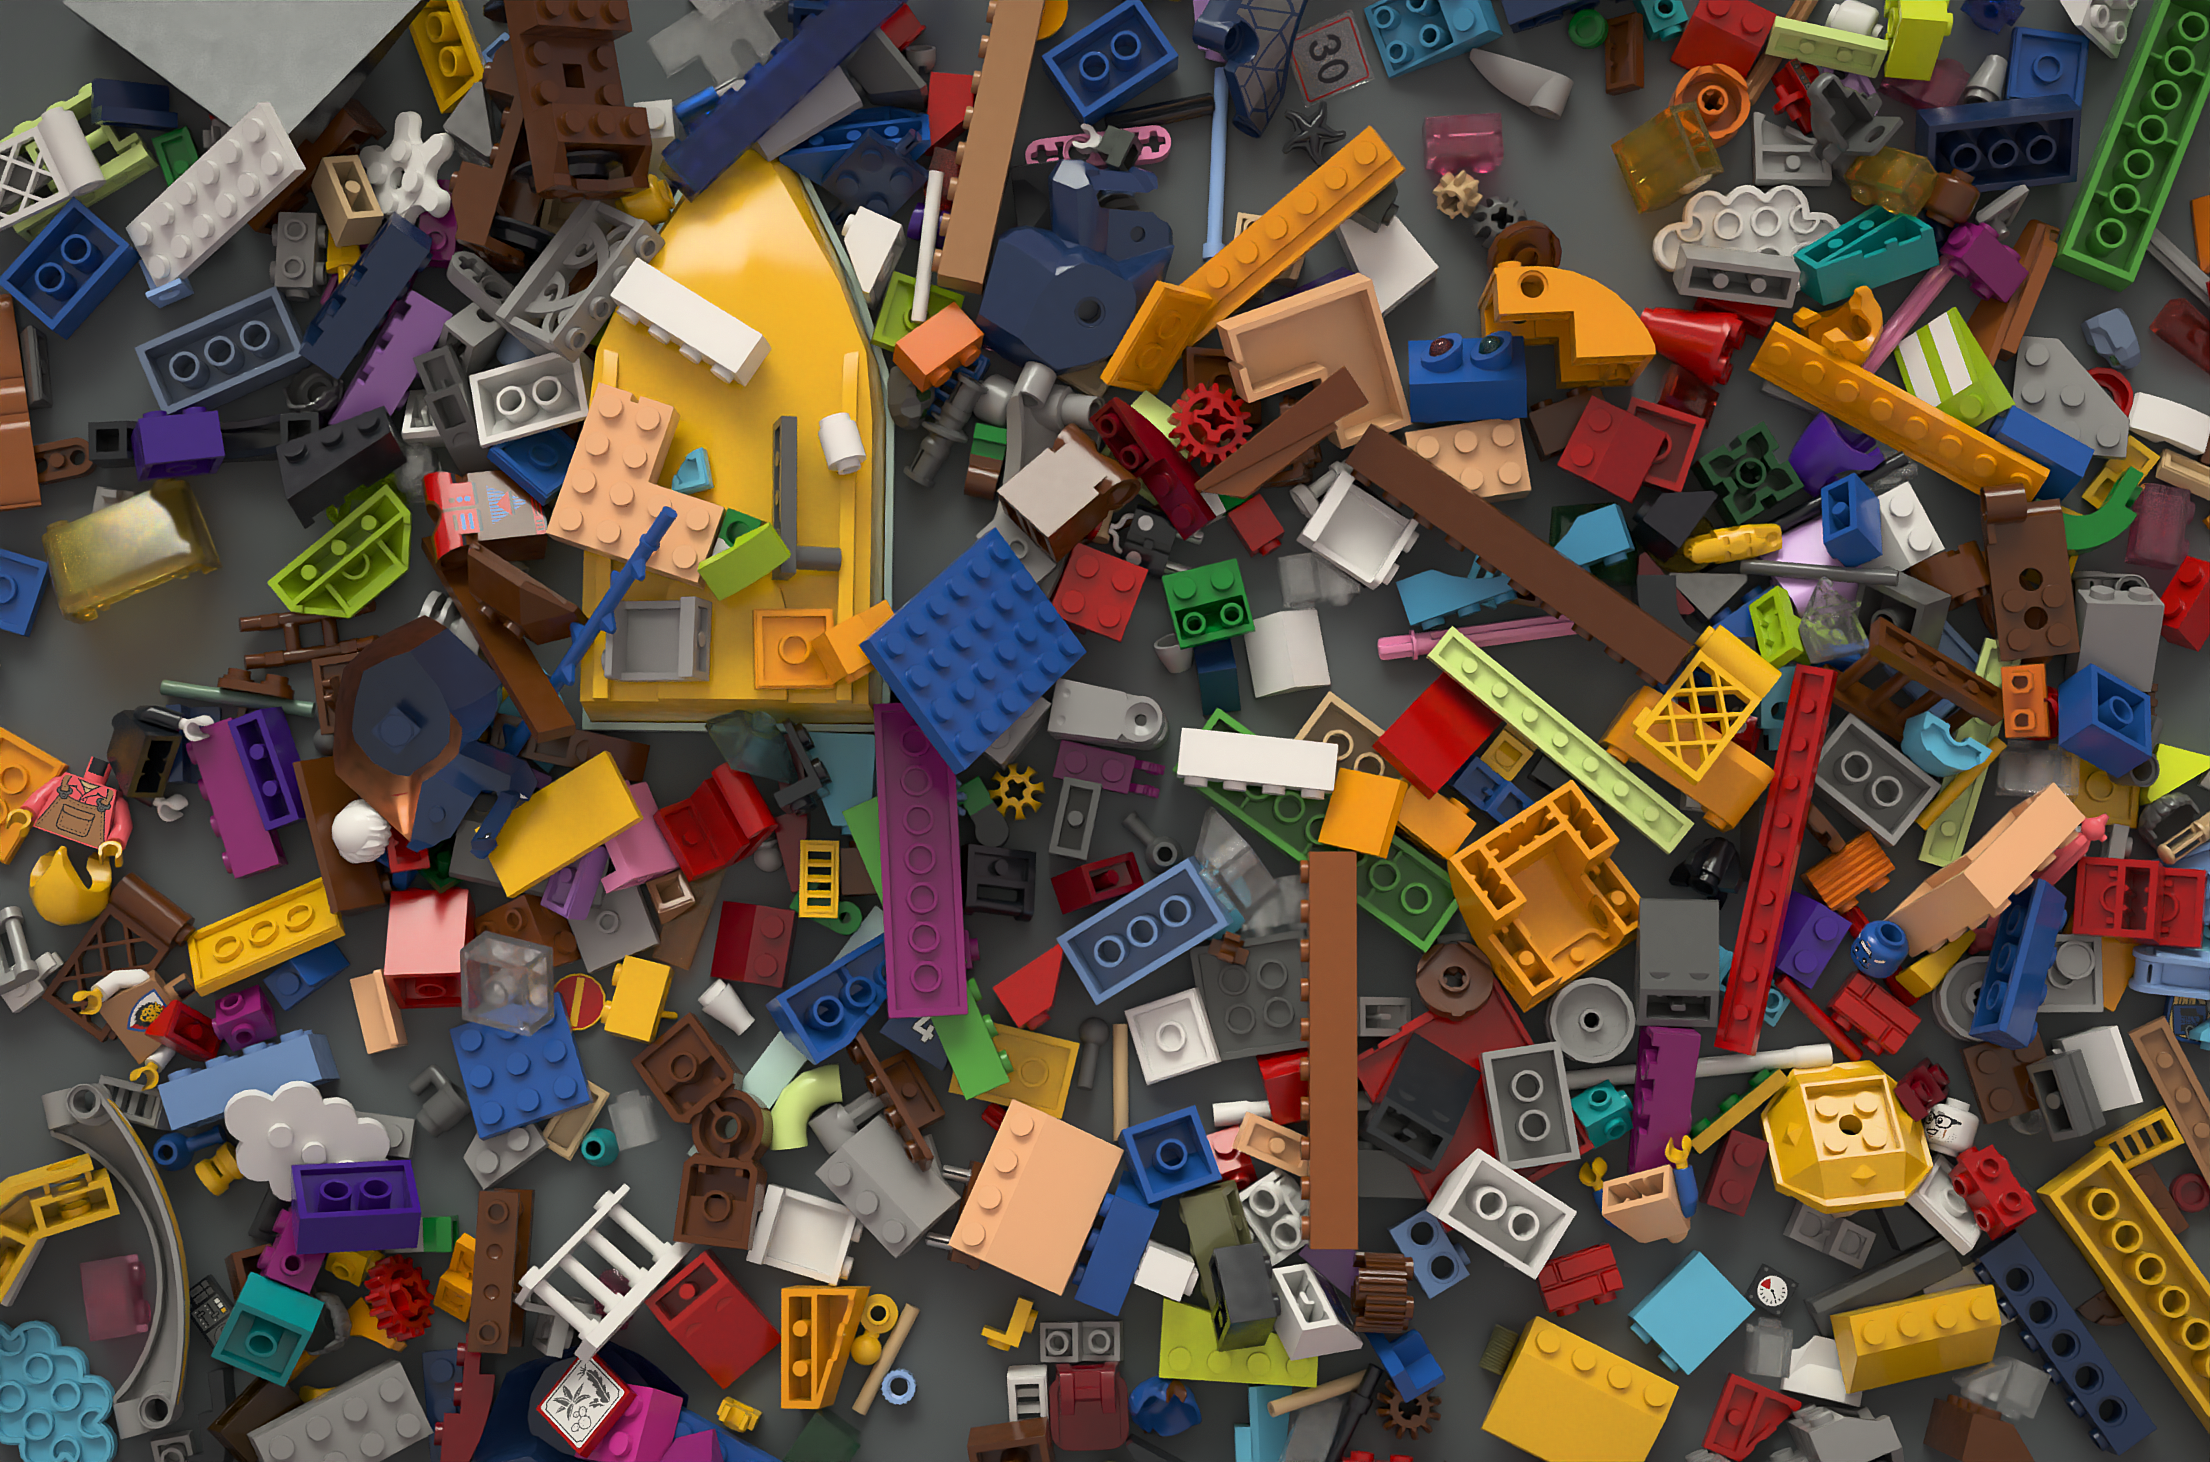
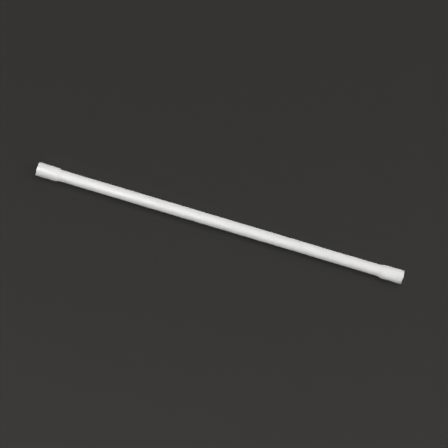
M1829 1043L1796 1046L1784 1050L1756 1052V1056L1733 1054L1698 1058L1695 1078L1758 1072L1764 1067L1770 1071L1775 1068L1802 1069L1832 1066V1049ZM1636 1064L1566 1071L1568 1089H1587L1609 1079L1613 1086L1634 1084ZM1358 1091V1111L1370 1110L1372 1105L1364 1091ZM1267 1100L1212 1104L1215 1127L1241 1125L1246 1111L1267 1120H1272Z

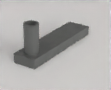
M781 416L773 424L772 526L791 552V556L772 570V580L788 581L796 574V569L839 572L842 560L840 548L797 546V417Z

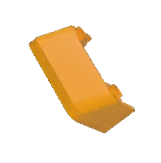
M1644 685L1628 697L1597 744L1603 749L1608 748L1606 752L1622 765H1625L1627 761L1632 763L1638 762L1699 803L1701 810L1705 813L1703 820L1720 832L1724 833L1734 829L1766 789L1775 772L1764 762L1733 741H1730L1695 786L1691 785L1631 737L1636 730L1630 725L1642 709L1646 706L1652 711L1664 696L1657 690ZM1671 700L1674 715L1691 714ZM1664 709L1659 716H1665ZM1693 722L1676 723L1679 741H1697ZM1702 722L1705 740H1718L1722 738L1721 733L1705 722ZM1652 724L1646 731L1658 742H1670L1667 724ZM1707 748L1708 755L1713 748ZM1681 749L1683 762L1696 771L1701 765L1699 750Z

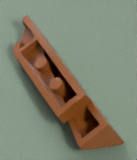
M2032 219L2027 223L2012 248L2021 256L2019 263L2029 274L2006 303L1990 298L1988 301L1981 299L1967 322L1968 328L1992 367H1994L1996 359L2006 362L2016 354L2058 250V244L2055 242L2060 229L2037 219Z

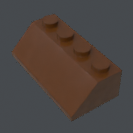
M333 756L294 762L293 767L331 914L350 917L390 906L391 891H396L395 886L392 885V875L390 872L385 873L383 864L376 860L362 863L348 862L339 854V850L332 839V825L336 815L352 801L363 798L336 775Z
M1948 1394L1947 1401L1934 1398L1923 1444L1962 1462H2035L2015 1426L2001 1420L2002 1412L1952 1394Z

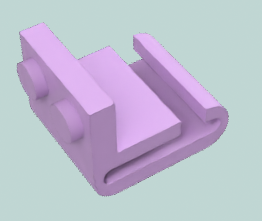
M1822 515L1782 534V549L1753 558L1757 560L1845 567L1838 559H1833L1829 555L1823 544ZM1771 576L1770 586L1774 585L1776 587L1778 585L1788 591L1795 616L1830 634L1849 625L1859 583Z

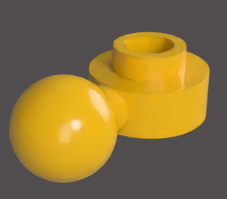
M874 1294L866 1300L860 1319L865 1331L864 1334L854 1339L850 1351L854 1361L860 1365H871L879 1359L882 1351L880 1341L878 1340L879 1335L891 1331L898 1320V1308L890 1297L883 1294ZM877 1306H881L886 1310V1316L881 1321H875L871 1317L872 1310Z

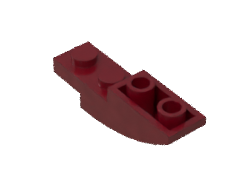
M1114 397L1089 418L1117 461L1137 479L1141 478L1184 541L1194 536L1216 518V515L1205 499L1194 487V484L1201 479L1180 451H1176V447L1137 410L1118 397Z
M466 1333V1343L458 1342L456 1366H464L463 1382H455L453 1406H461L460 1414L444 1413L443 1422H436L434 1446H441L440 1462L472 1461L487 1424L493 1402L496 1375L480 1374L482 1352H467L469 1333Z

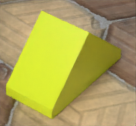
M2160 743L2156 744L2152 753L2157 756L2160 768L2159 776L2151 786L2140 787L2139 805L2152 803L2210 768V756Z

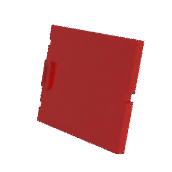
M1495 977L1493 978L1492 995L1488 1003L1478 1013L1468 1016L1463 1021L1456 1022L1449 1018L1438 1016L1429 1010L1399 1027L1400 1032L1377 1044L1378 1049L1375 1051L1373 1048H1370L1358 1055L1357 1081L1373 1106L1414 1032L1480 1072L1479 1054L1535 1044ZM1482 1075L1478 1079L1457 1130L1435 1171L1422 1174L1407 1165L1428 1204L1434 1198L1445 1178L1477 1148L1496 1159ZM1572 1109L1581 1156L1595 1147L1589 1140L1582 1124ZM1571 1161L1515 1169L1513 1171L1534 1183ZM1437 1218L1445 1233L1454 1229Z

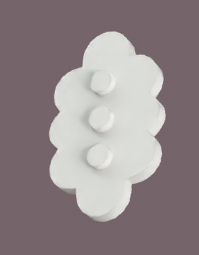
M1743 185L1734 188L1726 197L1719 192L1707 190L1697 193L1688 200L1683 209L1682 222L1667 225L1657 233L1653 240L1652 252L1658 265L1668 272H1674L1680 243L1793 257V254L1841 225L1834 217L1827 213H1810L1807 198L1802 191L1794 186H1777L1764 194L1755 186ZM1799 282L1796 292L1801 290Z
M304 1081L286 1083L275 1091L272 1096L256 1089L241 1091L228 1101L224 1109L225 1125L229 1133L239 1140L236 1148V1164L240 1173L246 1178L257 1182L269 1181L273 1194L285 1201H291V1165L389 1161L386 1159V1156L390 1149V1140L385 1126L378 1120L369 1117L357 1118L352 1104L345 1099L339 1097L322 1099L319 1090L312 1084Z

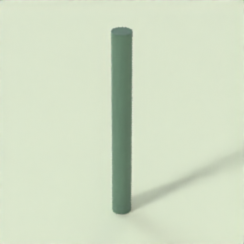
M163 680L160 688L161 695L258 710L282 706L284 714L311 718L314 717L316 710L314 702L288 700L281 697Z

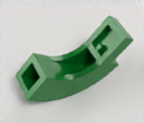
M2132 466L2123 471L2096 512L2082 516L2063 513L2068 557L2089 553L2102 547L2122 533L2133 522L2138 514L2127 507L2130 508L2142 491V488L2138 486L2139 481L2144 475L2142 472Z

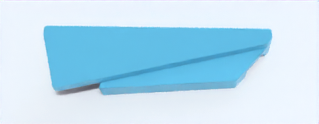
M1247 1383L1249 1423H1234L1235 1462H1284L1290 1412L1271 1417L1267 1409V1403L1291 1395L1292 1386Z

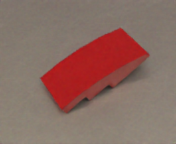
M1443 672L1380 736L1372 747L1430 800L1503 720Z

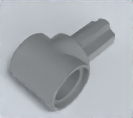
M868 1090L844 1107L840 1103H834L807 1123L830 1155L858 1132L856 1126L883 1109L884 1105L879 1096L874 1098Z

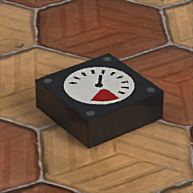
M1762 1263L1744 1298L1780 1318L1799 1283Z

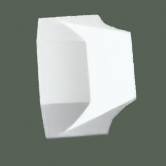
M1814 1335L1801 1348L1787 1350L1780 1389L1860 1407L1863 1391L1851 1394L1846 1393L1834 1339Z

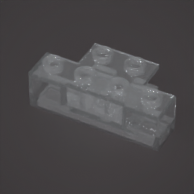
M709 0L648 39L646 45L667 78L700 59L718 87L733 77L739 79L783 50L784 44L767 20L766 15L789 0Z

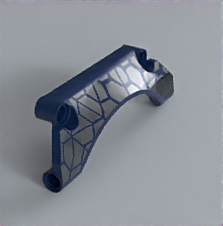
M1210 0L1203 13L1196 20L1192 33L1194 43L1220 53L1223 59L1227 61L1223 70L1236 109V114L1231 122L1246 135L1261 138L1284 97L1294 41L1308 0Z

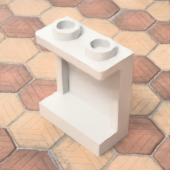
M1342 470L1331 484L1296 541L1374 590L1381 582L1388 585L1400 567L1395 563L1401 551L1408 553L1419 537V533L1414 531L1418 522L1413 518L1410 520L1354 485L1355 478Z
M772 1183L768 1185L764 1198L763 1212H760L755 1228L752 1251L749 1250L746 1261L760 1265L767 1264L824 1281L831 1286L837 1287L841 1279L848 1280L854 1258L849 1257L848 1253L852 1241L859 1243L864 1225L844 1204Z

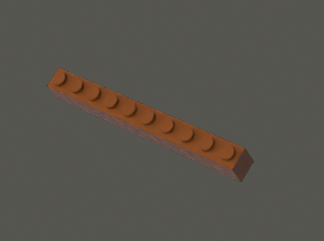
M1308 852L1307 860H1300L1299 864L1300 884H1307V899H1300L1299 907L1300 923H1307V939H1300V962H1307V978H1300V1002H1307V1018H1300V1041H1307V1057H1300V1080L1307 1081V1097H1300L1301 1121H1307V1136H1301L1300 1158L1301 1160H1308V1176H1301L1300 1196L1301 1200H1308V1216H1301L1300 1233L1301 1240H1308V1247L1310 1249H1358L1357 852Z

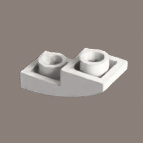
M2141 392L2135 393L2128 417L2130 419V431L2154 443L2166 441L2194 456L2205 453L2210 435L2209 416L2167 399Z

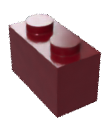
M1733 1129L1725 1133L1720 1139L1699 1202L1744 1217L1769 1142Z

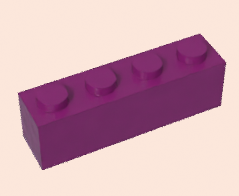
M230 717L201 727V732L209 734L211 737L199 741H190L186 743V749L191 762L194 765L198 764L202 776L198 780V786L204 800L210 801L214 815L210 816L211 826L215 835L218 838L222 837L226 849L225 852H222L225 868L229 874H234L235 879H247L288 865L277 829L265 831L228 725V721L236 718Z

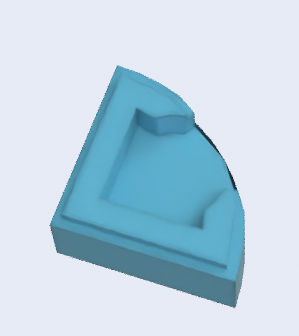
M703 447L698 448L685 457L686 460L672 479V490L689 495L714 488L707 450Z

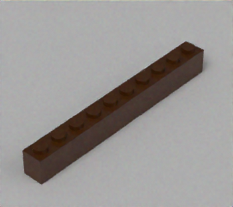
M1370 424L1346 459L1345 463L1354 468L1350 475L1368 487H1370L1372 482L1385 490L1381 496L1400 509L1403 504L1407 505L1416 512L1412 517L1414 520L1431 531L1435 526L1447 533L1444 540L1461 552H1464L1466 548L1470 549L1479 556L1475 562L1495 575L1498 570L1511 578L1507 583L1511 588L1525 597L1530 592L1543 600L1539 605L1540 608L1556 619H1559L1563 614L1573 621L1574 625L1571 629L1584 639L1591 642L1593 637H1596L1607 646L1603 651L1617 662L1623 664L1627 659L1639 667L1635 674L1655 687L1658 682L1663 685H1669L1696 647L1381 427Z

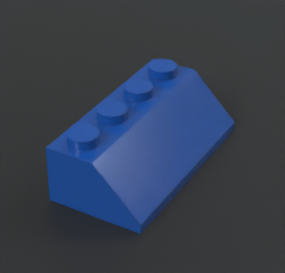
M2040 878L2034 879L2019 894L2015 895L2012 893L2008 897L2012 903L2000 915L1969 1036L2010 1050L2028 1048V1044L2036 1036L2038 1024L2035 1018L2038 1006L2042 1005L2047 995L2045 979L2048 969L2053 966L2057 956V947L2054 946L2056 937L2063 928L2067 918V911L2064 909L2067 897L2049 882Z

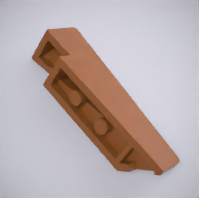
M1343 366L1198 480L1194 487L1199 493L1220 494L1245 499L1338 429V426L1335 424L1336 421L1366 406L1369 401L1347 368Z

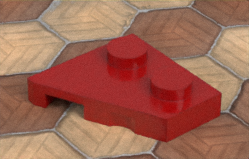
M1729 1372L1701 1446L1741 1462L1754 1450L1761 1440H1766L1776 1431V1427L1792 1412L1798 1411L1801 1408L1802 1402Z

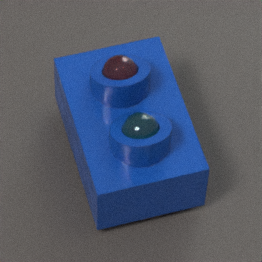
M1497 331L1484 338H1462L1461 334L1448 333L1435 340L1408 341L1411 423L1423 422L1432 424L1438 421L1472 422L1484 419L1512 420L1515 418H1527V378L1523 336H1512L1511 332Z

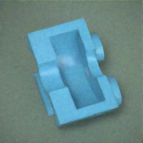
M1928 711L1906 720L1903 732L1904 738L1901 742V749L1904 755L1909 757L1925 773L1936 777H1949L1969 770L1985 762L1993 750L1971 737L1965 738L1961 742L1955 741L1949 732L1950 725Z

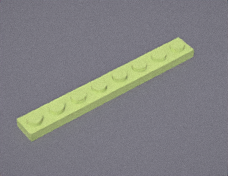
M1453 626L1426 657L1666 854H1670L1695 824Z

